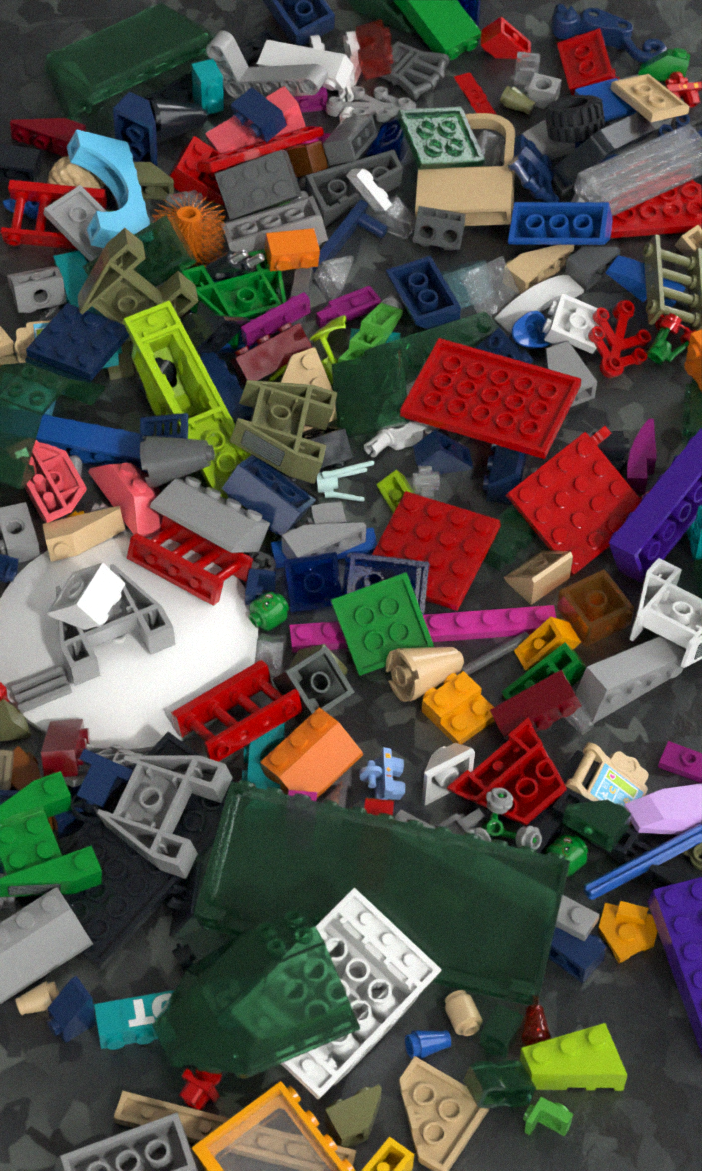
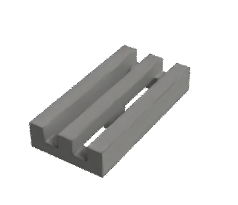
M62 666L11 686L21 713L72 693L65 669ZM61 684L64 685L63 687H61V688H59V689H56V690H54V691H51V692H49V693H46V694H44V695H42V696H39V697H37V698H34V699H32V700H29V701H27V702H25V703H24V701H23V700H25V699H27V698H30V697H32V696H35V695H37V694L40 695V694H42V693H44V692H47L49 689H52V688H54V687H57V686H59V685H61Z

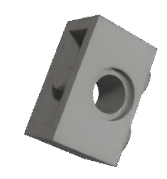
M26 502L0 508L1 554L19 559L18 563L37 558L40 555L39 544Z

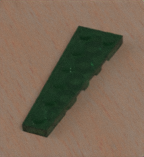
M484 311L367 349L362 357L390 388L396 391L417 379L439 338L474 348L500 326Z

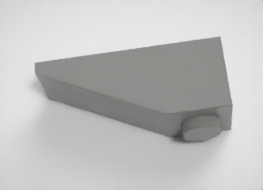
M364 522L303 525L297 529H291L282 535V552L297 573L366 542V525Z

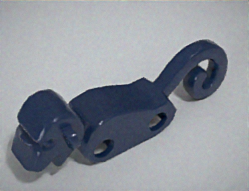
M561 3L555 5L551 29L553 34L563 41L574 37L576 34L579 36L600 28L605 46L625 49L630 57L642 63L667 50L666 45L658 39H648L643 43L642 51L638 49L631 40L633 26L623 18L598 8H588L578 15L572 6L566 9ZM594 12L598 16H591L589 13ZM618 24H624L627 27L621 28L618 26ZM651 49L657 51L655 53H650Z

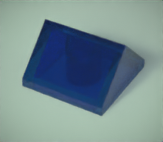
M413 109L383 123L378 131V136L373 140L366 152L367 157L394 150L401 163L416 137V110Z
M337 552L284 559V586L290 612L332 606L330 600L342 596Z

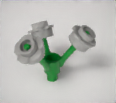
M494 788L486 794L487 807L492 811L489 821L485 822L482 828L469 829L464 835L465 841L463 843L467 852L481 856L491 847V838L504 836L516 839L517 847L530 854L533 850L535 851L540 847L542 837L539 829L533 826L522 827L517 833L503 829L502 822L498 820V814H504L512 807L513 796L504 788Z

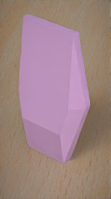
M702 784L657 790L626 803L623 810L638 833L680 835L702 823Z

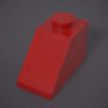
M502 16L481 30V47L495 58L526 60L531 58V41Z

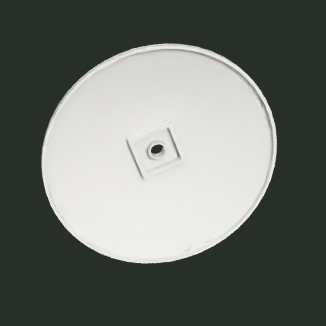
M125 529V531L74 557L51 562L49 552L42 553L16 575L14 581L8 585L0 598V682L7 689L10 704L18 709V703L15 700V694L11 686L62 666L65 669L72 693L23 713L26 721L45 735L50 721L83 719L84 728H89L90 744L87 745V749L96 752L109 749L113 745L122 746L124 749L132 752L149 751L168 731L181 741L195 735L196 733L193 731L183 738L176 733L171 712L256 662L258 628L248 618L250 610L249 605L245 604L246 589L238 577L232 575L224 581L220 601L213 606L127 559L130 538L134 535L130 529ZM168 539L160 546L173 551L181 544ZM191 550L182 558L194 563L202 556ZM213 562L204 568L214 575L222 570ZM100 563H104L110 569V565L114 564L163 607L173 625L176 645L150 655L136 629L93 647L92 649L98 661L100 676L75 686L64 666L58 619L50 617L47 612L56 599V586H60L62 590L72 572ZM61 684V685H59V686H57V687H54V688H52V689H49L47 692H44V693H42V694H40V695L37 694V695L32 696V697H30V698H27V699H25V700H23V701H24V703H25V702H27V701H29V700H32V699L37 698V697H39V696H42V695H44V694H46V693H49V692H51V691H54V690H56V689H59V688L63 687L64 685ZM217 718L206 723L204 726L207 728L212 723H214L217 720Z

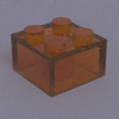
M605 569L559 591L557 610L571 624L576 635L586 647L631 625L634 606Z

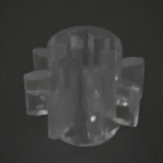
M430 465L418 466V473H412L413 491L420 492V495L424 497H434V490H440L439 472L432 471Z

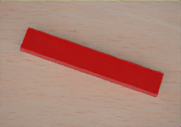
M306 126L275 136L267 143L260 141L199 161L197 163L198 171L215 172L324 136L323 127Z

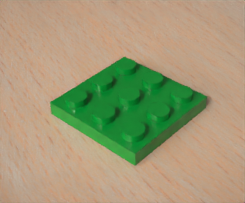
M407 572L330 600L358 677L386 667V658L389 652L395 649L434 647Z

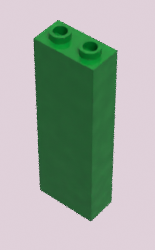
M394 0L433 53L446 54L451 61L456 59L461 53L472 51L478 46L482 32L457 0Z

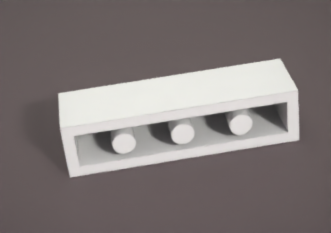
M266 40L257 62L259 67L319 64L328 73V78L322 86L329 90H334L335 88L344 90L354 66L345 54Z

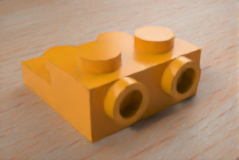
M464 671L459 675L455 673L450 674L444 680L443 686L439 689L432 687L423 696L422 712L453 743L462 745L495 721L490 712V709L494 707L481 695L482 688Z

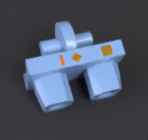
M383 747L382 755L374 761H368L367 766L360 770V780L368 783L369 788H375V799L400 800L405 794V783L393 780V776L400 777L403 773L404 759L392 757L391 749Z

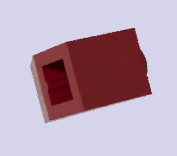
M66 118L16 119L10 121L12 139L62 157L69 156L67 145L76 129L86 132V125Z

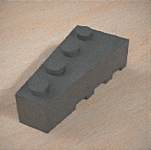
M394 150L306 175L305 192L310 197H314L321 213L324 227L347 216L360 199L367 202L346 176L352 169L363 168L370 172L373 176V182L386 193L401 185L403 167Z

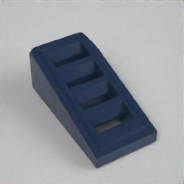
M187 413L140 417V442L144 441L142 439L143 436H154V426H157L156 436L188 439ZM178 421H181L180 434H177ZM170 423H172V434H171V435H170ZM162 424H164V435H162Z

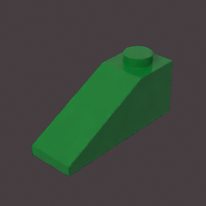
M565 642L504 689L502 694L508 700L562 670L570 685L573 686L582 679L587 667L578 654Z

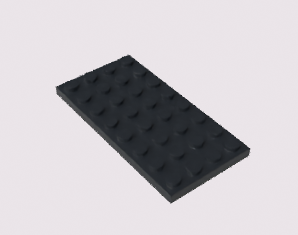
M168 731L146 756L201 755ZM231 780L221 803L191 793L173 834L189 839L198 854L191 869L254 799L250 792L234 780ZM122 781L108 797L111 803L110 813H114L128 783ZM104 804V806L99 807V809L107 811V805ZM103 821L97 823L85 822L60 851L62 856L92 846L102 870V884L75 894H62V896L93 943V945L80 953L99 969L103 970L168 897L172 886L178 885L183 878L158 869L109 830ZM43 895L18 896L16 900L22 907H26Z

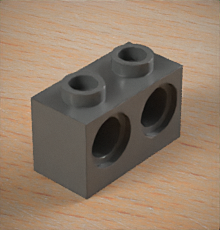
M419 206L413 242L421 246L433 245L442 247L445 250H460L466 214ZM423 226H430L432 229H431V230H425V229H423L422 227H423ZM447 230H453V231H455L456 233H455V234H448V233H446V231H447Z

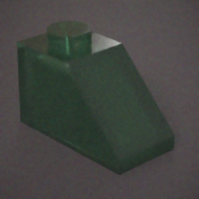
M606 799L569 804L565 808L562 823L611 852L629 828L632 814L624 806Z

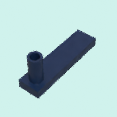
M360 199L321 248L318 267H314V278L318 279L358 226L381 239L384 238L389 226L366 214L367 202Z

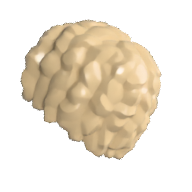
M69 156L62 157L54 163L47 184L81 185L82 187L102 189L106 185L89 170L70 163Z

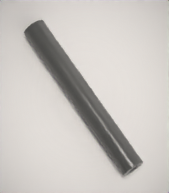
M524 632L462 666L461 672L464 671L467 675H470L510 653L527 639L529 634Z

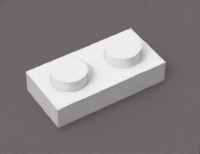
M363 168L352 169L346 175L374 211H386L392 205L387 199V193L382 188L377 187L373 182V176Z

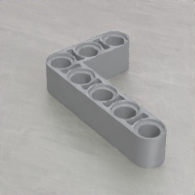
M219 31L206 47L209 58L215 60L223 75L225 90L233 98L238 99L251 87L264 97H267L283 86L287 88L292 96L315 95L328 78L326 69L319 64L248 67L234 37L227 31Z

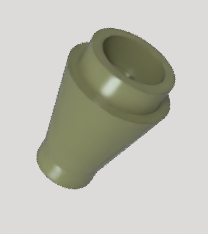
M507 86L500 98V103L504 104L503 107L529 115L536 103L515 86Z

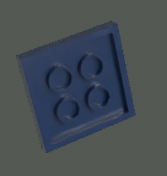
M66 303L26 348L27 357L92 381L129 338V334L124 324L89 311L81 314L79 307Z

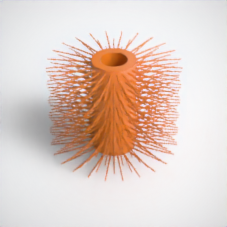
M193 202V206L188 204V206H180V209L175 207V210H169L168 213L171 214L162 215L163 212H160L161 215H152V217L164 216L161 218L168 219L167 221L160 220L159 222L161 223L152 222L153 225L162 224L156 226L161 231L152 230L153 233L160 232L156 236L161 239L154 237V240H161L156 242V244L160 246L167 244L162 247L153 245L152 248H161L156 250L158 253L167 252L164 255L154 253L153 256H161V259H164L163 256L165 258L169 256L171 257L170 259H165L168 262L177 258L176 262L169 268L178 263L181 264L177 269L182 264L184 265L183 269L184 267L186 268V265L188 269L189 266L192 268L197 263L204 265L201 259L210 262V259L207 258L213 257L211 259L219 256L213 255L221 254L217 249L225 250L224 246L222 248H215L221 246L217 241L224 243L225 239L217 240L216 236H211L217 233L225 234V231L217 232L222 230L219 226L211 228L216 225L224 227L225 224H217L223 221L215 219L213 223L211 222L213 217L203 218L208 216L206 214L212 212L208 210L201 213L204 208L197 209L198 206L194 207Z

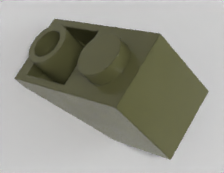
M379 1084L372 1088L369 1086L364 1087L346 1100L338 1099L325 1109V1124L337 1146L351 1148L368 1140L381 1103L382 1088Z

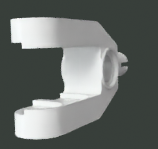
M348 31L343 35L345 54L354 65L344 90L336 88L331 90H338L339 97L343 99V102H346L344 96L347 97V102H351L354 99L351 88L355 87L362 69V56L355 31ZM310 36V48L324 50V43L321 44L320 36Z
M416 379L409 382L385 402L378 421L377 435L364 444L366 453L368 455L371 453V457L377 456L387 446L392 447L394 450L411 447L434 430L438 431L440 429L417 421L410 422L407 418L400 417V409Z

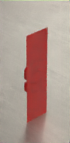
M470 72L454 76L476 113L497 115L487 100V96L483 93L482 88L477 84Z

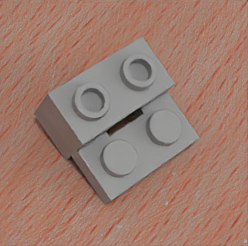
M49 266L7 275L8 284L18 313H32L36 309L56 308L60 304L67 303L63 276L58 267ZM37 290H43V292L38 295L34 294Z

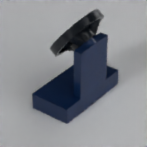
M84 749L79 759L85 765L90 766V769L78 793L72 798L70 809L78 820L86 823H97L102 821L97 813L99 806L103 807L106 804V812L110 813L111 803L108 796L116 780L119 779L128 783L134 770ZM75 808H83L86 812L94 813L96 817L84 816L78 813Z

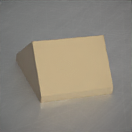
M542 550L506 575L504 579L532 605L570 578L573 555L571 551Z

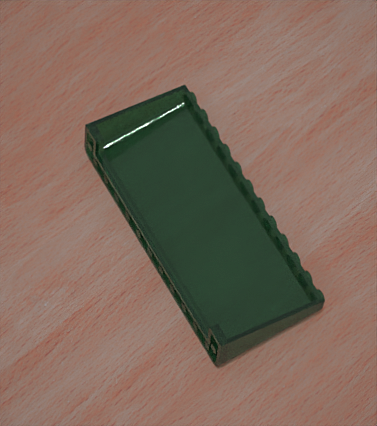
M240 780L239 783H230L194 915L198 924L204 928L294 949L355 888L441 969V972L431 983L526 1006H538L570 860H566V857L559 853L550 852L548 855L537 853L535 848L529 846H520V849L508 846L507 842L498 839H492L491 842L480 840V836L473 833L458 835L451 833V829L443 826H435L434 829L424 827V824L417 820L398 821L395 820L393 815L387 813H379L378 816L368 814L367 810L361 807L351 806L350 809L339 807L337 802L331 800H323L321 803L312 801L311 797L305 794L295 793L294 796L283 794L281 789L275 787H267L265 790L256 788V785L252 782Z

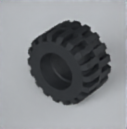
M569 96L558 99L544 108L548 138L556 142L572 143L585 141L606 127L603 102L601 98L596 96Z

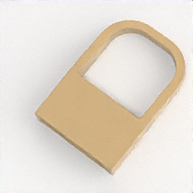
M488 113L454 114L439 118L425 128L421 138L415 205L416 218L418 207L423 206L466 214L464 226L511 225L515 172L508 168V164L514 157L515 130L507 119ZM460 129H491L499 132L506 139L504 165L494 167L431 169L432 147L436 139L442 134Z

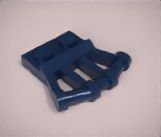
M520 134L514 140V157L508 164V168L511 171L514 170L521 180V185L525 189H529L535 199H541L544 202H559V197L553 193L551 180L554 177V173L551 171V160L537 149L532 140H528L523 134Z

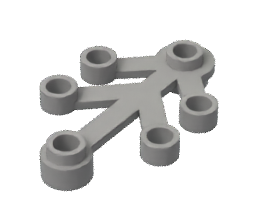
M355 86L351 88L354 99L362 102H343L342 98L335 96L330 97L326 103V113L330 116H340L345 107L354 108L352 110V117L372 113V115L376 114L375 119L379 122H386L389 118L396 115L402 118L411 117L416 110V104L411 99H397L388 95L386 87H376L373 98L365 94V88Z

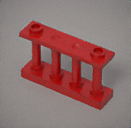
M10 180L9 193L11 199L16 202L11 228L1 227L3 241L13 246L25 244L78 250L60 231L59 233L44 232L47 217L43 214L46 207L78 186ZM83 187L106 209L107 197L105 189ZM28 201L39 202L35 231L21 229L24 207Z
M164 515L160 533L150 540L138 533L134 534L130 538L127 559L213 606L220 601L224 581L232 575L245 582L248 580L249 569H251L253 558L242 552L231 553ZM168 539L181 544L173 551L160 546ZM191 550L202 556L194 563L182 557ZM213 562L222 570L214 575L204 568Z
M261 659L172 711L171 715L176 733L183 738L194 731L205 741L207 757L219 762L303 712L298 690L293 689L287 694L282 695L272 686L268 665ZM262 691L273 702L260 709L249 698ZM237 705L242 706L251 714L240 722H237L227 713L228 710ZM215 718L228 728L216 736L204 726Z

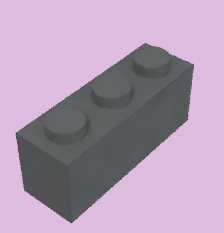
M372 113L346 118L323 143V150L329 165L356 161L378 136Z

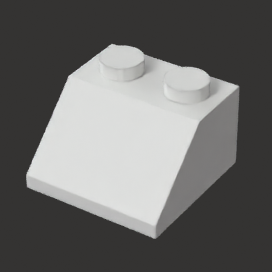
M104 563L74 571L47 614L50 617L84 630L100 627L108 619L109 615L107 613L110 608L121 598L120 592L125 583Z

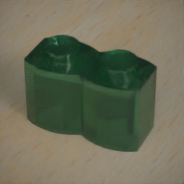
M504 1060L497 1064L490 1061L475 1062L469 1065L463 1080L476 1105L485 1109L496 1108L502 1105L507 1107L525 1106L530 1104L536 1090L525 1067L520 1061Z

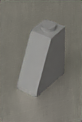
M569 341L546 348L544 368L581 378V387L571 407L595 398L597 381Z

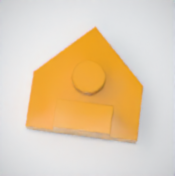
M620 901L619 906L609 903L604 905L598 933L612 949L613 955L619 964L642 950L646 951L654 947L658 930L653 916L647 914V907Z

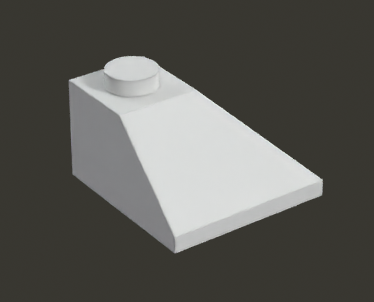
M453 743L448 747H440L431 755L424 772L422 794L424 806L451 793V791L447 790V787L466 770L473 771L475 751L472 748Z

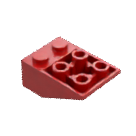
M193 136L182 150L168 176L174 180V188L184 195L201 200L205 199V201L225 206L215 174L238 165L236 164L215 172L198 171L197 163L199 161L220 155L221 153L196 136Z

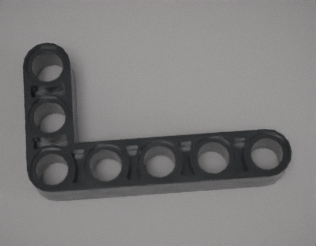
M637 112L596 132L552 170L565 188H568L604 159L642 141L653 133L655 128L648 119Z

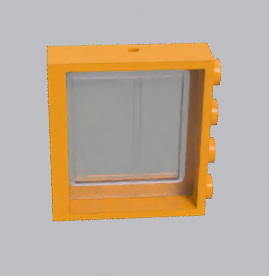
M282 1081L192 1147L195 1157L206 1171H355L346 1158L341 1161L335 1153L338 1147L328 1134L322 1136L316 1128L319 1122L309 1109L304 1112L298 1102L301 1101V1098L291 1085L286 1088Z

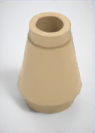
M54 981L51 983L43 982L21 997L16 998L20 1014L47 1011L49 1005L59 994V991Z

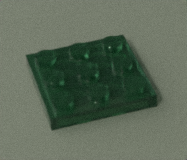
M462 107L399 109L396 117L419 170L483 166L485 162L484 156Z
M393 348L332 364L334 392H338L335 402L337 426L345 428L348 438L410 423L409 419L400 416V409L407 398L402 349Z

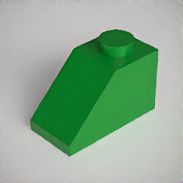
M681 48L667 49L642 63L638 76L649 74L657 81L665 82L666 79L670 78L672 72L679 71L685 77L691 54H688L687 51Z

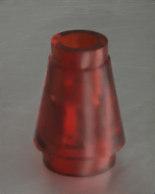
M533 1004L526 1008L521 1037L525 1046L551 1039L544 1008L541 1005Z

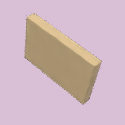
M649 74L617 80L611 83L610 89L650 122L685 115L689 112V106Z

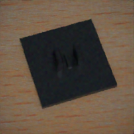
M197 862L189 871L187 878H183L178 885H173L170 889V893L175 894V898L172 897L167 903L168 906L173 908L169 934L171 937H174L195 914L202 862Z

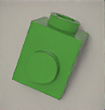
M540 1097L536 1106L531 1104L523 1117V1120L526 1121L525 1133L530 1135L539 1122L565 1136L571 1126L573 1114L564 1105L552 1103Z

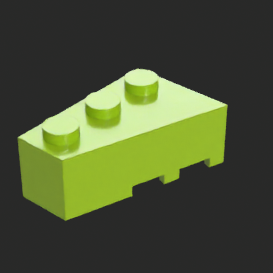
M605 1023L521 1048L519 1066L529 1090H567V1088L596 1090V1088H614V1091H624L627 1073Z

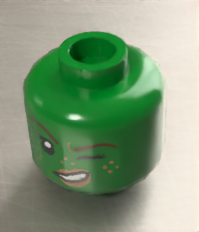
M266 592L250 603L248 618L256 628L260 627L264 631H271L287 619L289 606L281 594Z
M562 835L546 849L547 868L555 875L560 874L564 877L573 875L587 862V846L575 835Z

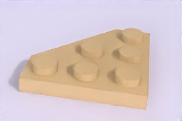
M315 347L290 357L284 375L280 380L281 383L315 385L333 391ZM337 400L329 423L343 418ZM304 424L303 433L316 427Z
M415 1056L400 1077L399 1087L419 1163L432 1171H449L491 1108L492 1101Z

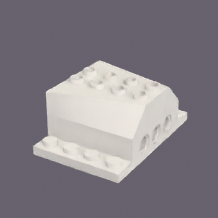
M354 888L261 981L230 1015L319 1100L333 1084L336 1085L394 1026L415 1002L419 994L441 972V969Z

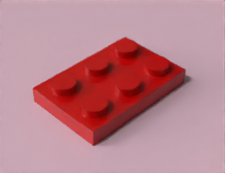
M600 28L557 43L571 95L575 94V89L614 79Z

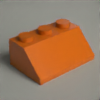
M319 707L260 763L264 775L271 781L280 784L281 792L287 797L289 790L317 792L318 798L363 756V752L342 725Z

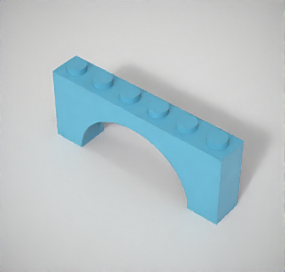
M76 129L67 145L70 163L79 165L99 177L112 191L119 209L113 212L96 211L87 227L90 244L105 248L112 238L122 229L126 228L143 242L146 254L148 249L153 246L154 235L151 231L150 219L147 216L145 201H143L141 186L137 178V170L134 167L133 155L130 152L128 142Z

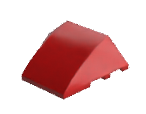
M529 717L508 734L509 740L472 772L466 770L447 787V790L488 808L486 794L494 788H504L513 796V805L506 813L501 815L525 826L563 794L567 788L554 763L546 753L541 739L538 738Z

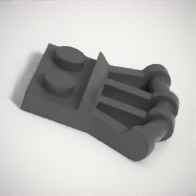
M397 41L373 67V74L391 81L393 86L398 84L407 92L411 100H416L420 94L432 91L436 87V83L445 77V67L448 66L450 58L446 54L420 51ZM409 80L417 82L420 85L415 87Z

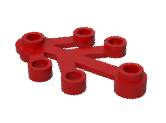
M629 300L619 301L613 307L612 313L617 319L615 332H613L607 321L610 315L605 308H598L592 315L593 320L599 326L593 327L589 331L588 337L595 344L602 357L599 368L601 373L607 378L618 377L623 373L624 367L633 364L641 365L647 359V353L642 348H636L629 356L619 358L622 350L638 345L645 346L651 341V334L645 329H641L635 336L624 339L627 322L634 315L635 310L633 303ZM604 337H606L611 346L610 351L602 340Z

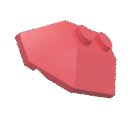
M28 438L7 448L19 478L43 521L49 523L73 511L87 488L65 450L40 443L33 438Z
M132 463L108 464L89 469L88 473L112 506H120L123 521L133 534L138 533L144 537H154L160 533L163 515L150 508V505L161 491L158 487L151 488L147 485L145 480L146 477H149L147 473Z

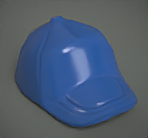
M530 311L520 317L512 327V338L514 341L529 349L548 346L550 343L544 340L546 333L542 332L547 320L546 317L539 311Z

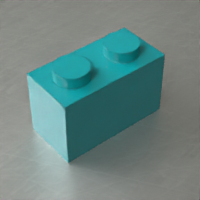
M213 58L192 64L193 100L206 110L207 115L224 111L223 75Z

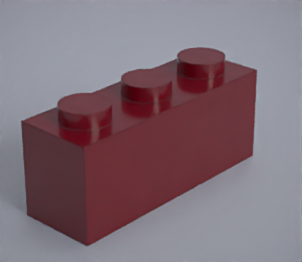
M288 322L277 328L279 333L271 337L268 333L257 339L256 346L249 349L248 345L235 351L236 357L230 359L243 386L246 385L247 380L258 381L287 365L292 355L313 348L300 323L292 325Z
M560 670L490 709V712L502 735L508 741V734L528 717L533 729L537 732L549 728L553 722L562 717L574 714L582 705L566 676Z
M83 719L50 721L41 750L44 777L60 771L63 777L79 775L80 767L85 765L79 758L83 750L87 749V745L90 744L89 728H84Z

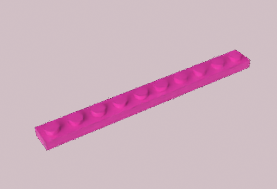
M554 605L423 615L433 642L518 636L524 632L531 635L548 618H556ZM338 621L289 625L292 653H297L299 649L321 644L327 646L329 650L348 649Z

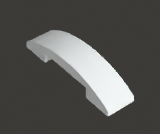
M569 275L552 277L519 295L494 318V322L506 334L510 335L514 323L530 311L542 312L550 307L553 300L557 302L562 293L575 298L584 293V289Z

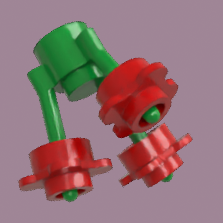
M677 314L661 315L655 322L659 332L648 349L647 356L653 362L660 365L664 361L671 363L675 356L685 349L688 350L691 333L697 330L691 331L688 327L680 324L682 319ZM681 328L685 333L680 337L682 345L671 352L672 345L665 339L669 333L677 334Z

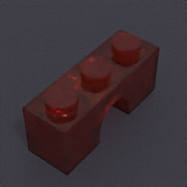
M382 19L356 27L357 41L360 46L358 60L365 81L392 73L391 64L394 63L389 27H384Z

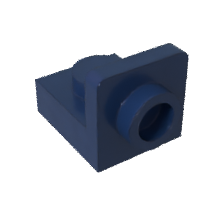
M249 569L245 591L246 605H250L253 600L261 596L264 590L275 591L276 572L266 569Z
M69 790L72 800L75 795L73 791ZM75 808L78 813L84 815L82 808ZM71 810L53 816L54 829L59 840L76 833L85 823L74 817Z

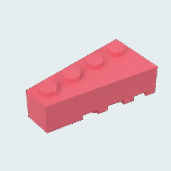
M285 86L265 97L282 110L287 124L275 136L306 127L298 102ZM233 117L205 133L210 147L221 154L263 141L259 137L255 138L244 125H238Z

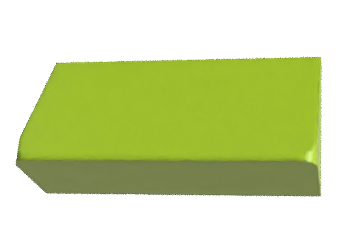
M397 469L376 484L393 514L405 491L414 493L405 476Z

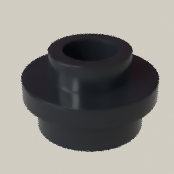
M180 943L176 944L177 948L171 952L185 971L189 967L192 969L196 967L193 961L197 957L188 944L184 947Z

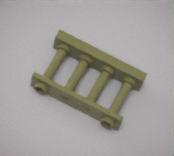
M655 234L644 245L642 251L645 262L648 324L653 325L661 315L666 316L672 313L677 314L682 321L689 323L691 331L701 330L702 249L697 248L689 257L661 249L660 235ZM662 260L684 266L687 270V275L662 268ZM663 278L686 285L688 294L664 287ZM664 297L688 304L690 313L666 306L664 304Z

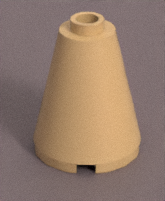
M454 647L395 649L390 651L386 658V672L391 671L393 679L389 681L390 687L401 701H414L424 695L430 688L442 684L450 674L460 673L464 664V658L461 652Z

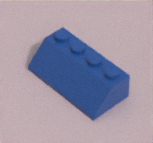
M514 202L508 243L605 245L610 240L613 223L609 202Z

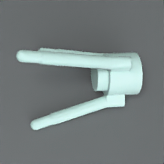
M374 461L363 462L332 471L319 472L317 476L318 493L325 492V498L334 497L363 502L365 500L364 497L334 492L333 489H338V478L367 472L366 467L373 466Z

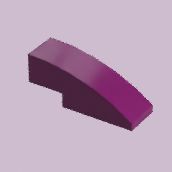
M648 419L634 439L629 454L625 481L636 494H645L648 480L647 474H654L657 457L654 419Z

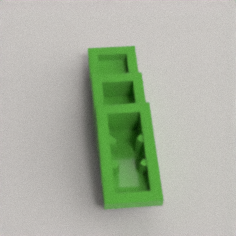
M380 303L361 321L360 331L350 339L349 349L339 358L337 367L361 375L384 346L401 318L403 310Z

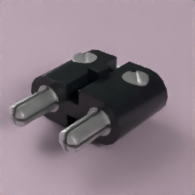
M245 249L238 252L228 251L207 263L206 270L213 280H226L254 272L257 268L256 265L264 261L265 258L262 253L251 257Z

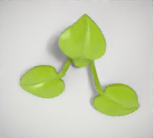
M345 315L333 319L310 337V341L313 343L320 339L327 353V357L322 359L321 363L330 385L346 375L344 369L337 367L338 361L334 358L327 341L331 331L345 328ZM287 365L276 370L267 382H273L282 375Z

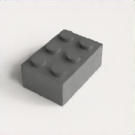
M285 150L273 152L215 174L230 220L249 216L302 197L288 152Z

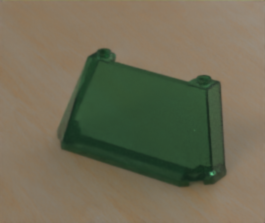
M160 3L156 6H149L132 17L62 49L51 51L46 56L45 70L66 118L81 123L80 113L84 110L87 114L92 112V105L203 53L209 57L206 47L216 36V33L169 6Z

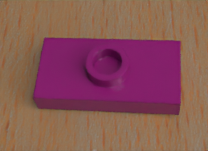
M668 741L658 768L702 783V753Z

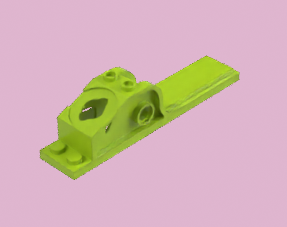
M170 300L124 318L123 324L134 343L131 356L155 416L188 414V439L207 440L209 445H213L215 460L211 461L209 467L200 471L208 487L220 491L221 497L229 498L227 492L222 487L238 464L250 457L251 454L230 442L235 423ZM159 357L163 360H168L176 367L177 383L174 387L170 386L165 374H162L155 358ZM178 421L177 434H180L181 421ZM170 423V435L172 434V423Z

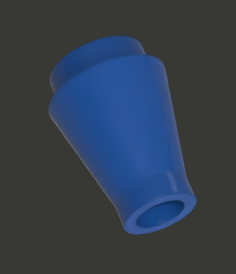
M413 1030L411 1034L405 1036L407 1054L410 1058L416 1056L419 1059H423L442 1049L450 1048V1034L447 1030Z

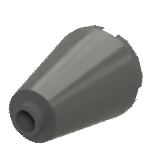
M143 436L142 439L144 441L140 442L142 470L148 471L149 477H146L145 480L151 488L161 486L174 479L209 467L211 461L215 460L213 445H209L207 440Z

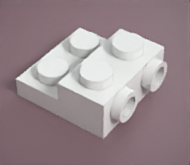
M562 293L558 301L553 300L547 314L551 315V319L547 318L543 326L542 332L546 333L544 340L552 344L569 341L571 345L593 354L596 346L589 339L588 333L593 327L599 326L592 318L593 313L598 308Z

